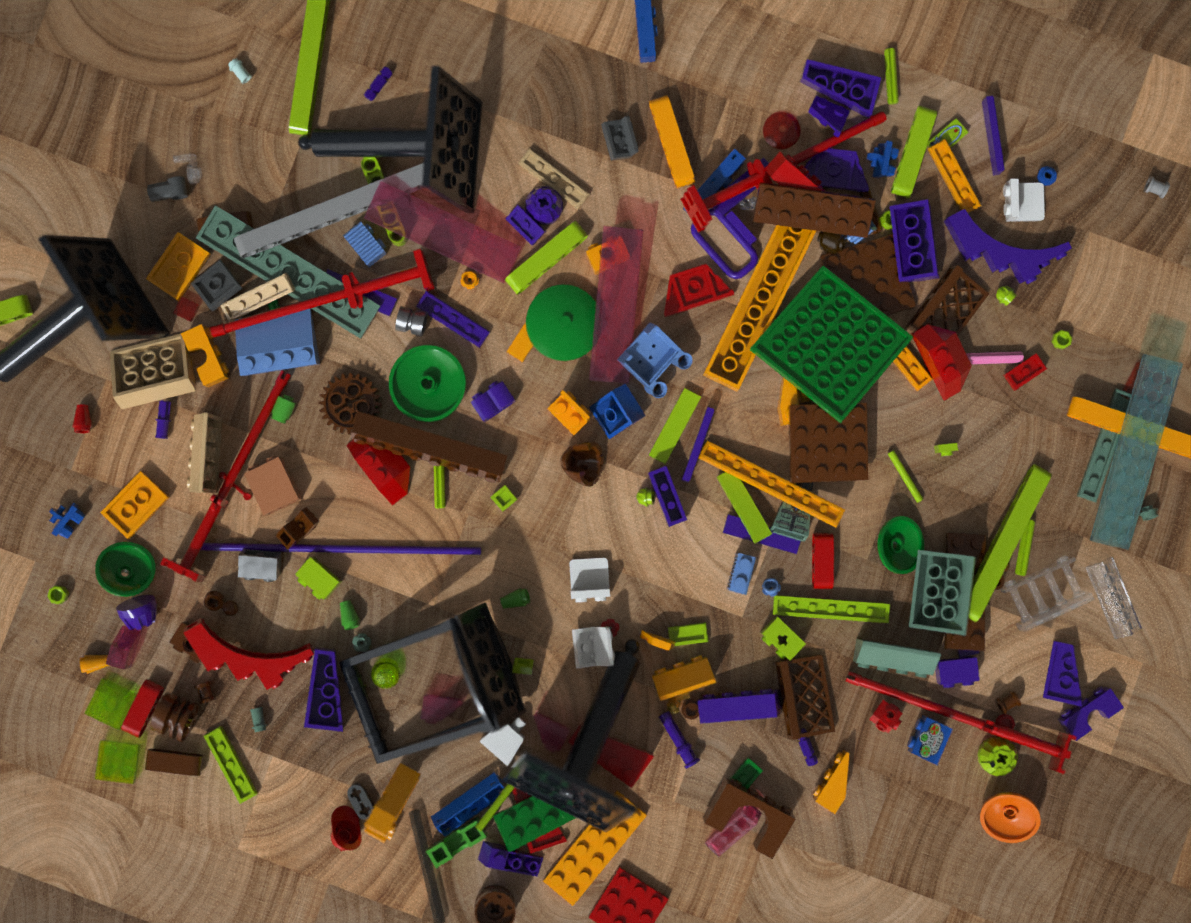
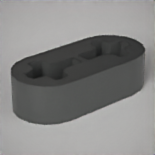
M353 784L348 789L347 796L358 817L366 820L370 816L374 804L363 785ZM353 788H355L356 790H361V793L359 794L361 800H359L357 795H352V793L354 792ZM362 802L365 807H370L368 815L361 812L363 809Z

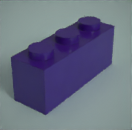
M667 466L649 472V479L668 527L686 521L685 512Z

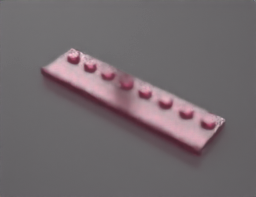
M381 180L364 216V219L504 284L506 282L505 278L509 275L521 249V246Z
M603 226L589 380L629 384L630 372L617 359L633 342L644 230Z

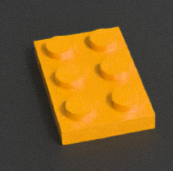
M177 232L146 277V280L179 301L211 254Z
M140 471L100 513L127 539H130L170 497L143 471Z

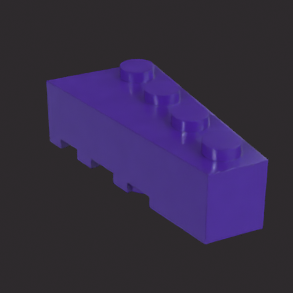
M809 59L804 63L800 79L801 83L866 118L872 116L881 77Z
M761 689L757 692L746 690L741 691L739 694L724 692L722 696L704 694L703 698L698 700L700 724L778 717L782 713L780 690Z

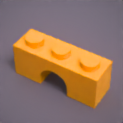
M201 324L181 333L188 351L195 353L199 350H204L206 352V362L196 368L203 386L209 388L229 379L227 375L229 369L226 363H222L220 359L221 351L218 345H214L212 340L214 337H212L209 327L207 328Z

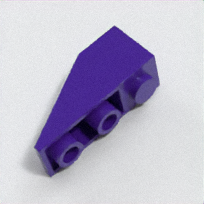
M483 841L478 860L488 868L538 877L543 857L518 849L508 852L505 845Z

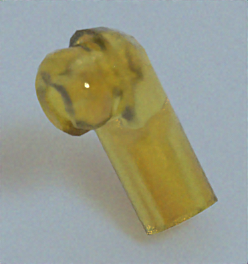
M689 692L669 698L667 709L671 714L679 712L681 701L690 698Z

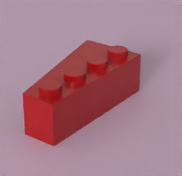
M582 724L578 725L569 738L568 742L573 745ZM609 736L597 764L632 788L654 758V753Z

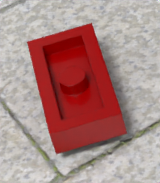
M1036 353L1003 376L1015 391L1047 368Z

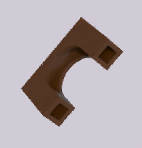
M725 777L703 815L704 823L722 832L730 817L738 808L743 806L759 808L765 814V822L753 845L756 851L773 859L796 820L792 813L793 810L785 805L781 807L775 804L776 801L768 796L764 798L758 795L759 792L751 787L747 789L741 786L742 783L737 779L732 778L730 780Z

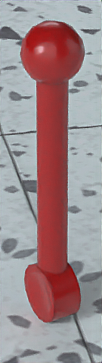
M221 472L219 477L225 480L227 475L225 472ZM235 483L233 484V487L243 495L245 500L248 501L252 498L250 493L244 492Z

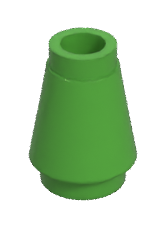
M519 588L500 598L503 609L524 607L530 603V596L526 588Z
M351 600L341 602V624L344 626V629L351 630L359 627L360 619Z

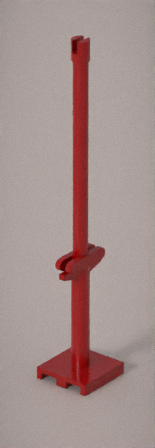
M880 111L842 131L839 137L832 136L792 156L797 161L795 164H799L871 127L887 120L886 114ZM755 159L753 163H747L749 177L703 200L695 185L687 188V192L683 194L684 197L680 200L698 233L705 230L712 221L709 209L753 187L759 189L760 182L773 184L770 179L771 177L759 159Z
M421 249L413 251L417 263L416 267L359 283L353 272H350L349 276H342L345 289L225 324H218L210 327L212 337L222 336L232 331L348 298L351 308H363V294L420 277L425 290L430 291L435 288L425 254Z
M280 371L271 393L218 494L211 496L210 501L212 503L181 563L163 557L160 565L168 567L180 575L189 577L195 582L202 583L206 576L191 569L222 507L226 508L229 501L226 498L263 429L278 396H280L283 388L286 387L291 377L290 374L287 373L283 380L285 372Z
M851 671L847 673L854 676V680L846 678L845 682L862 686L1052 755L1048 769L1065 774V770H1062L1065 758L1070 759L1071 751H1068L1071 740H1076V736L1059 732L1056 744L990 720L980 719L862 677L860 674Z

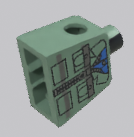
M783 501L770 531L805 542L809 536L810 514Z

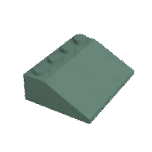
M918 550L909 627L967 635L976 557Z

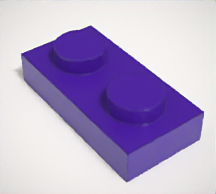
M517 205L505 218L531 245H535L546 233L520 205Z

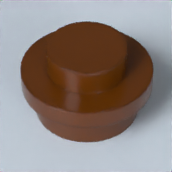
M694 700L684 702L681 708L683 716L689 720L696 719L699 716L698 703Z

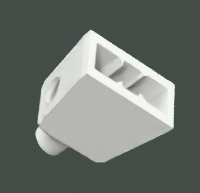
M518 717L501 730L493 733L488 732L479 742L508 766L525 738L520 731L526 723Z

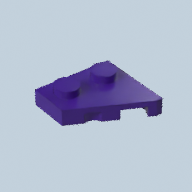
M815 96L808 112L814 118H817L824 127L829 125L835 131L833 135L839 137L850 111L827 101L825 98Z

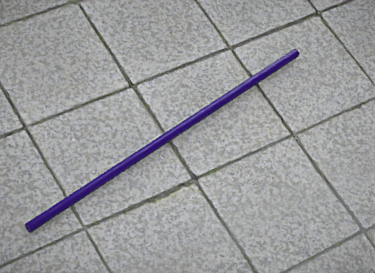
M204 543L200 549L202 551H242L243 549L273 552L481 555V547L296 544L287 550L283 544Z

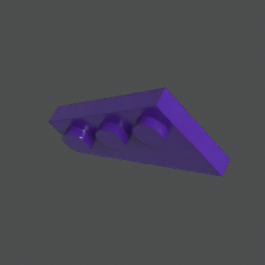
M1053 641L1043 698L1083 707L1075 646Z

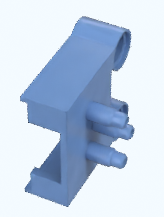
M649 323L617 361L644 385L647 393L655 398H662L667 393V385L658 380L661 374L670 364L680 369H688L692 365L693 359L689 353L681 350L657 325ZM683 355V360L679 363V358ZM658 384L657 390L653 391L655 385Z

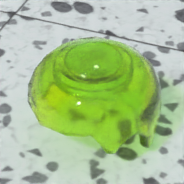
M387 657L380 658L374 663L371 677L375 685L381 689H390L399 682L401 673L395 660Z

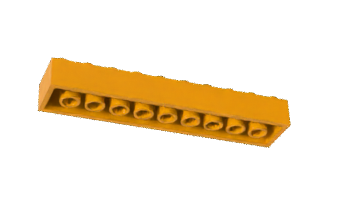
M775 226L703 376L736 392L740 389L756 356L750 351V348L771 325L816 231Z

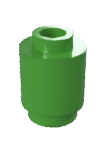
M285 394L282 397L278 396L271 411V418L285 424L290 419L296 405L293 402L294 398Z

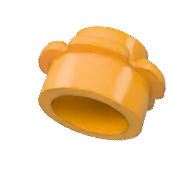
M466 271L461 275L462 279L460 282L463 287L474 289L478 285L479 278L474 271Z

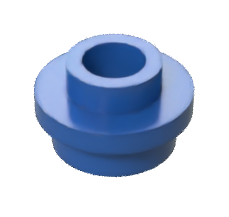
M1049 166L1041 168L1037 174L1039 183H1042L1044 186L1053 184L1057 178L1056 171ZM1045 173L1050 174L1049 179L1045 177Z

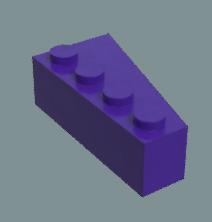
M315 648L304 723L306 728L340 732L344 730L335 649Z

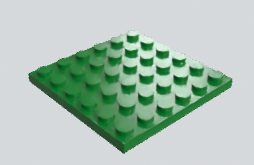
M822 266L753 344L750 351L839 423H842L910 343L913 336L825 266Z

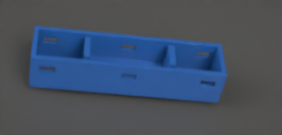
M635 0L640 63L655 62L654 37L657 36V25H653V18H656L655 6H651V0Z
M735 148L697 190L702 200L719 192L723 187L727 188L733 181L731 177L744 164L746 158Z
M495 772L432 815L431 819L435 828L442 835L447 836L490 806L500 795L499 792L506 787L502 779Z

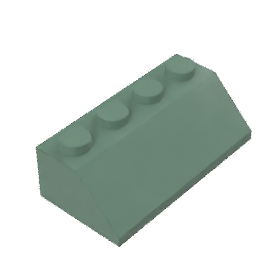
M856 638L853 662L858 663V667L869 668L870 665L877 666V670L888 672L889 668L896 669V673L907 675L909 671L915 672L917 677L927 678V675L934 674L941 654L930 650Z

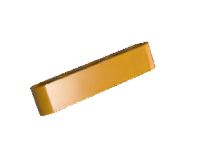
M668 95L650 100V109L676 188L695 183V177Z

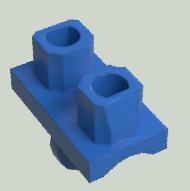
M886 141V143H880L878 148H874L873 153L867 154V159L871 161V167H874L872 177L880 178L895 175L896 168L893 165H889V161L898 157L899 149L892 146L893 142Z
M74 502L65 514H62L66 509L63 505H60L58 509L51 508L49 510L53 515L49 520L50 522L55 523L59 519V522L52 529L53 535L57 536L59 534L68 539L74 531L72 527L66 524L69 519L79 524L85 517V514L78 509V505Z

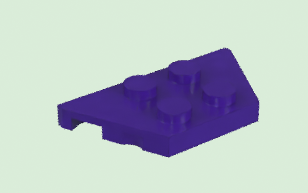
M827 149L813 156L805 165L809 170L808 174L810 176L814 174L822 181L820 185L823 188L869 192V187L856 151Z

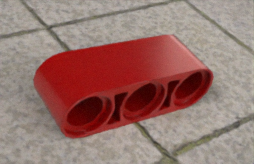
M813 533L812 587L813 589H833L834 535L833 533Z
M146 679L131 705L121 730L140 738L165 688Z

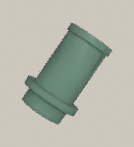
M263 707L250 710L254 726L252 729L255 732L264 731L266 726H268L265 724Z

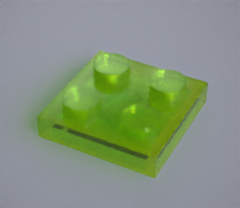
M102 678L84 714L117 730H121V726L137 694Z
M100 740L95 780L134 784L136 782L140 744Z

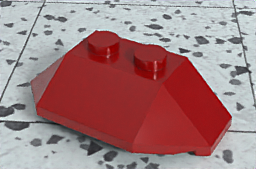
M929 324L912 332L911 335L942 399L945 401L959 393L972 365L956 332Z
M354 440L346 445L355 461L392 506L408 494L411 467L402 455H395L386 449L378 450L373 445L366 443L358 444Z

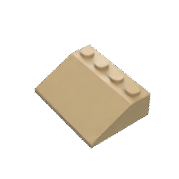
M181 334L110 351L113 398L121 409L196 391L195 375L190 353Z
M209 413L194 415V419L191 421L193 438L190 440L192 458H189L188 467L191 469L190 477L187 479L189 492L217 494L222 428L221 417Z

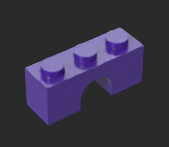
M1098 687L1092 692L1093 695L1082 699L1083 707L1076 706L1061 713L1058 721L1067 734L1076 736L1077 741L1092 731L1087 718L1093 710H1098L1102 717L1109 719L1124 708L1111 688Z

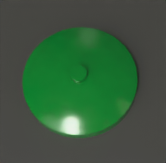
M564 284L551 286L540 292L530 304L526 314V332L534 348L545 357L556 361H572L587 354L597 343L602 329L601 312L595 300L583 289Z
M422 345L409 349L396 360L389 376V391L394 404L403 414L416 421L435 422L448 417L459 407L466 391V377L460 362L449 351L438 346Z

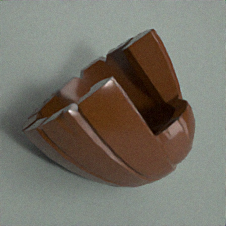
M589 441L567 448L560 459L563 471L578 484L587 487L594 486L593 484L598 482L601 476L600 473L603 470L604 456L602 455L601 446L597 442Z

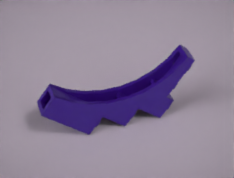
M965 209L944 220L964 261L968 259L974 261L983 255L992 273L997 270L1001 273L1011 267L1019 284L1023 282L1029 284L1037 280L1036 276L1042 273L1040 269L1051 264L1049 260L1055 257L1059 260L1067 256L1066 252L1072 249L1069 242L1041 250H1028L1008 246L996 241L983 232L973 222Z

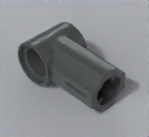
M182 176L171 177L168 181L147 185V193L151 202L166 199L180 200L188 197L185 178Z

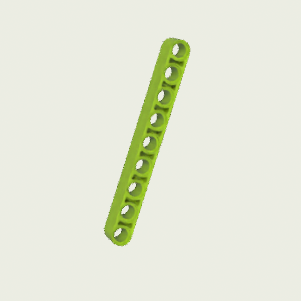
M307 0L289 121L290 134L308 136L311 134L330 0Z
M1033 464L1028 470L973 578L969 619L977 622L983 614L1052 476V473L1036 464Z

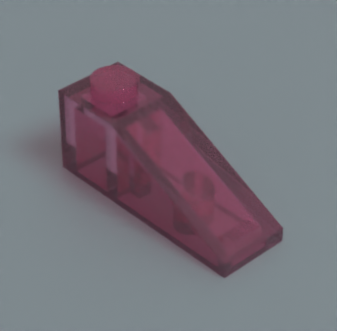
M754 806L738 808L730 817L723 831L716 830L705 842V845L718 857L721 856L757 825L762 813Z

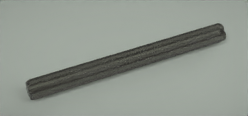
M419 809L409 812V818L434 923H444L446 920L433 864L426 852L428 843Z

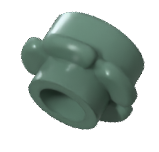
M1153 505L1146 506L1141 509L1142 512L1139 514V516H1142L1143 521L1151 520L1158 517V508H1153Z
M364 633L355 636L352 641L354 644L353 648L357 652L368 651L371 645L370 637Z

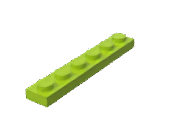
M776 595L773 597L772 615L889 623L890 604Z

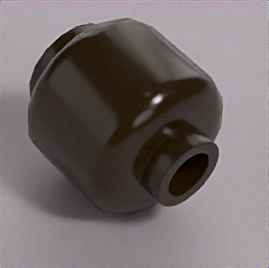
M820 231L817 241L820 242V249L837 254L839 251H843L847 237L842 234Z

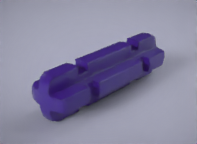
M383 67L380 71L381 74L376 76L369 86L370 89H367L364 93L366 99L369 101L375 99L376 93L380 92L387 82L386 79H389L392 75V71L389 68Z
M801 728V733L807 732L805 728ZM807 737L799 739L803 756H806L807 766L817 764L818 760L816 755H813L815 752L810 739Z

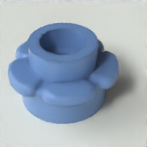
M773 578L766 579L762 584V592L771 597L776 596L781 590L780 584Z

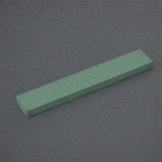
M1116 388L1108 407L1128 414L1134 395ZM1100 428L1076 496L1094 503L1097 502L1120 434Z

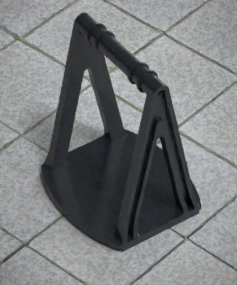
M486 602L450 617L443 623L339 662L345 677L344 683L346 682L349 688L348 694L350 693L365 731L364 737L368 739V748H371L376 764L475 733L496 732L527 712L520 694L516 675L513 673L510 657L490 615ZM451 630L461 669L482 716L388 750L385 743L387 740L384 739L381 732L383 729L379 727L365 689L367 686L363 684L361 678L363 675L359 673L356 664Z

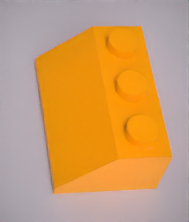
M702 655L691 658L692 662L684 664V661L673 664L671 669L666 670L663 667L655 670L652 678L660 701L715 683L716 680L707 657L703 658Z

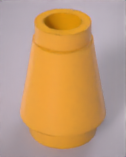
M84 655V657L80 658L82 673L87 672L89 674L110 666L109 655Z

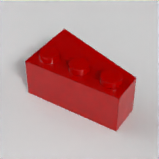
M780 151L765 167L769 176L779 185L825 191L820 185L822 181L814 174L810 176L808 174L809 170L802 164L800 166L795 164L797 161L790 154L784 155Z

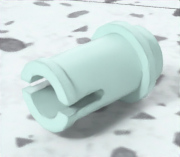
M235 58L228 64L229 70L235 73L242 84L247 83L252 76L242 65L243 62Z

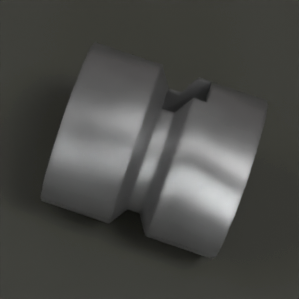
M401 306L397 314L395 330L401 332L410 330L411 334L423 336L428 312L416 310L413 313L412 309Z

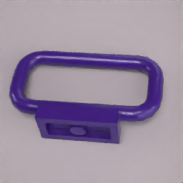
M711 208L708 210L710 215L716 216L749 253L751 257L749 263L741 270L733 271L705 238L697 232L693 222L691 234L727 276L733 279H740L757 265L758 253L752 246L757 239L732 210L726 216L724 215L720 218Z

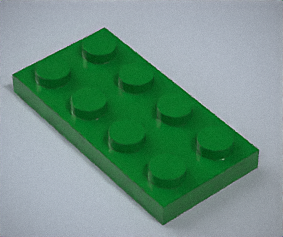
M533 796L493 815L508 852L576 818Z

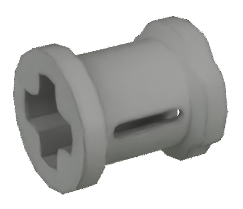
M1150 176L1145 184L1144 192L1154 193L1163 199L1169 190L1170 183L1158 181L1155 177Z

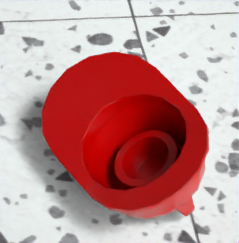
M338 806L331 815V842L340 851L355 850L362 842L358 815L349 806Z

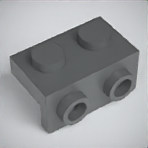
M625 116L621 120L607 121L601 124L611 161L631 158L638 153V142L635 139L633 124L629 116Z

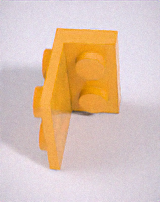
M562 390L560 396L547 409L575 436L590 421V411L583 404L579 406L576 403V397L569 390L567 392Z

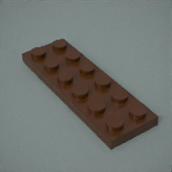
M760 182L753 222L868 238L876 200L874 198Z
M946 533V553L976 557L973 578L986 555V535ZM985 610L977 622L968 618L967 635L945 633L944 649L985 651Z

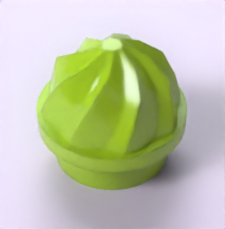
M1008 286L1000 287L996 294L999 303H1003L1005 306L1017 296L1014 293V289Z
M645 487L639 490L636 495L637 501L646 507L653 505L655 502L654 489Z

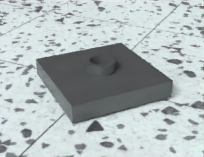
M221 260L217 261L191 282V285L212 312L242 289V286Z

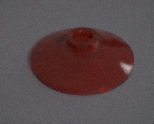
M777 112L770 115L763 125L764 139L775 149H788L795 145L800 137L801 128L798 120L787 112ZM784 126L786 131L781 132L779 127Z

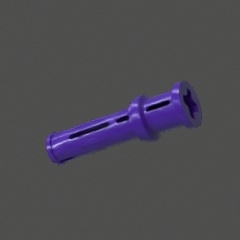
M667 711L660 715L658 718L677 748L676 753L684 761L685 769L698 763L700 758L696 757L691 748L692 744L683 737L670 712Z

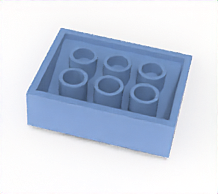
M311 309L235 331L240 376L320 364Z

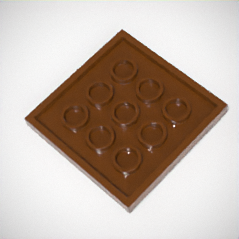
M893 234L845 248L837 254L828 253L820 256L822 266H825L886 316L916 307L909 282H899Z
M866 402L858 403L842 423H839L817 404L788 405L791 483L868 480Z

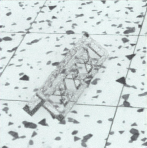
M1110 557L1100 563L1087 566V573L1114 639L1132 636L1141 630L1142 626L1114 558Z

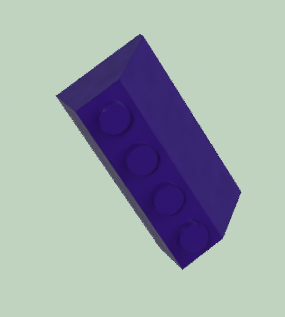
M929 200L890 206L899 282L926 281L940 278Z

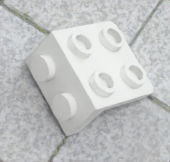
M1010 179L1005 183L1003 195L1005 196L1004 215H1006V222L1042 221L1045 218L1044 185L1042 183H1019V179Z
M591 558L570 561L571 599H575V602H587V598H595V601H606V597H610L608 560L606 558Z
M587 627L572 630L576 668L613 666L615 655L612 650V633L609 627Z

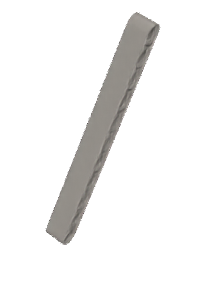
M424 163L235 237L234 242L240 257H250L425 188L422 186Z

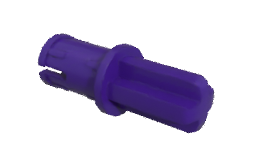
M161 400L159 402L158 418L155 419L157 421L155 438L168 439L169 422H171L169 420L170 401Z

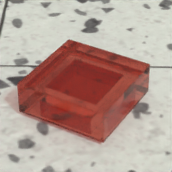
M181 296L173 314L192 322L200 305Z

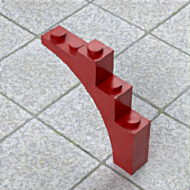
M202 618L184 627L183 634L207 671L217 670L226 662L237 681L242 678L243 680L248 679L255 671L266 690L279 687L283 683L282 681H284L283 672L288 673L296 667L295 665L300 662H308L314 655V648L311 643L281 653L251 652L223 640L210 629Z

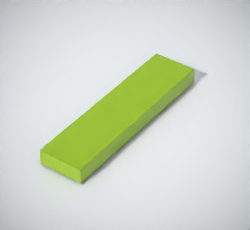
M684 388L648 456L666 464L701 396Z
M727 472L717 476V480L754 544L772 535L743 482Z
M220 726L204 735L239 804L257 795L258 792L223 727Z

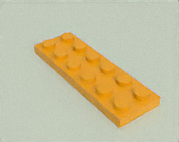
M618 790L614 792L613 795L635 805ZM637 807L633 816L608 832L588 824L543 879V882L574 906L645 819L647 814Z

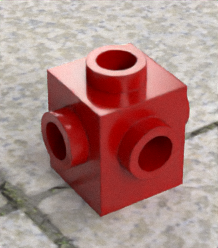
M882 700L869 720L880 731L889 733L892 729L896 730L902 722L899 718L903 713L900 712L896 705Z

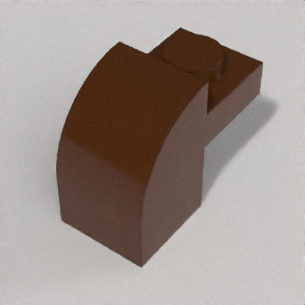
M305 507L292 521L284 525L275 536L289 550L316 528V524L319 521Z

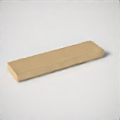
M530 148L518 163V165L547 187L555 189L564 200L577 210L580 209L590 196L587 191Z
M285 273L223 303L221 308L228 321L231 322L296 289L288 274Z

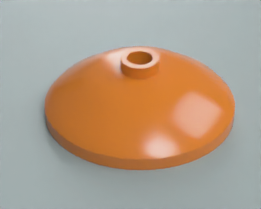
M1005 792L996 794L984 802L980 811V822L983 829L991 837L1002 842L1019 843L1026 841L1034 836L1040 827L1039 809L1032 800L1018 793Z

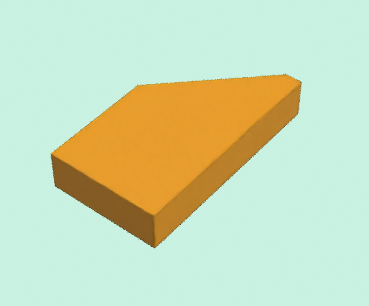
M643 630L641 632V639L647 640L651 645L668 651L674 648L675 641Z

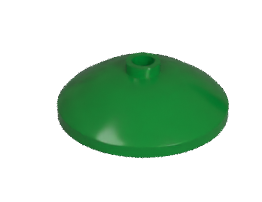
M896 516L887 520L882 526L878 535L877 547L883 565L889 571L896 574H907L916 569L918 550L924 551L925 545L920 527L911 518Z
M118 542L108 546L100 553L95 565V575L101 587L107 592L121 597L134 596L145 591L151 585L156 572L155 561L151 553L143 546L133 542ZM127 572L129 575L123 576L122 573Z

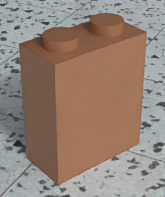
M276 456L266 459V463L261 466L256 464L249 467L248 472L244 473L263 515L266 516L302 499L283 458Z

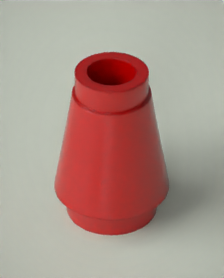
M76 405L72 425L75 433H90L92 423L88 405Z

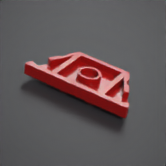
M707 264L672 274L669 277L664 318L734 296L735 293Z

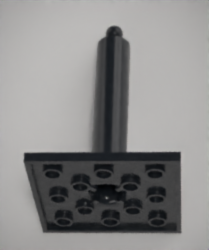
M432 66L427 127L316 128L313 130L311 137L308 135L301 136L298 140V145L302 150H309L312 147L316 157H424L422 186L462 211L474 213L483 101L440 66Z
M45 234L38 238L72 293V296L0 351V381H11L88 321L101 341L165 338L170 334L110 238Z
M630 639L625 643V652H614L613 666H608L563 768L560 769L525 752L505 773L502 779L503 782L604 832H608L633 816L637 810V806L589 783L640 666V661L634 657V654L640 649L639 642L635 639Z

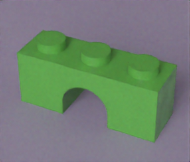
M476 817L428 847L426 852L436 868L451 860L463 849L472 847L487 837L488 832L485 827L481 832L475 828L480 821L479 817Z

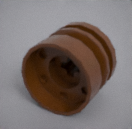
M166 692L155 709L150 730L164 735L170 729V738L174 739L177 736V741L184 742L196 723L199 704L193 702L190 705V700L186 699L180 705V696Z
M487 886L476 896L474 913L477 923L514 922L516 915L514 897L504 886ZM491 904H498V910L495 908L491 909Z

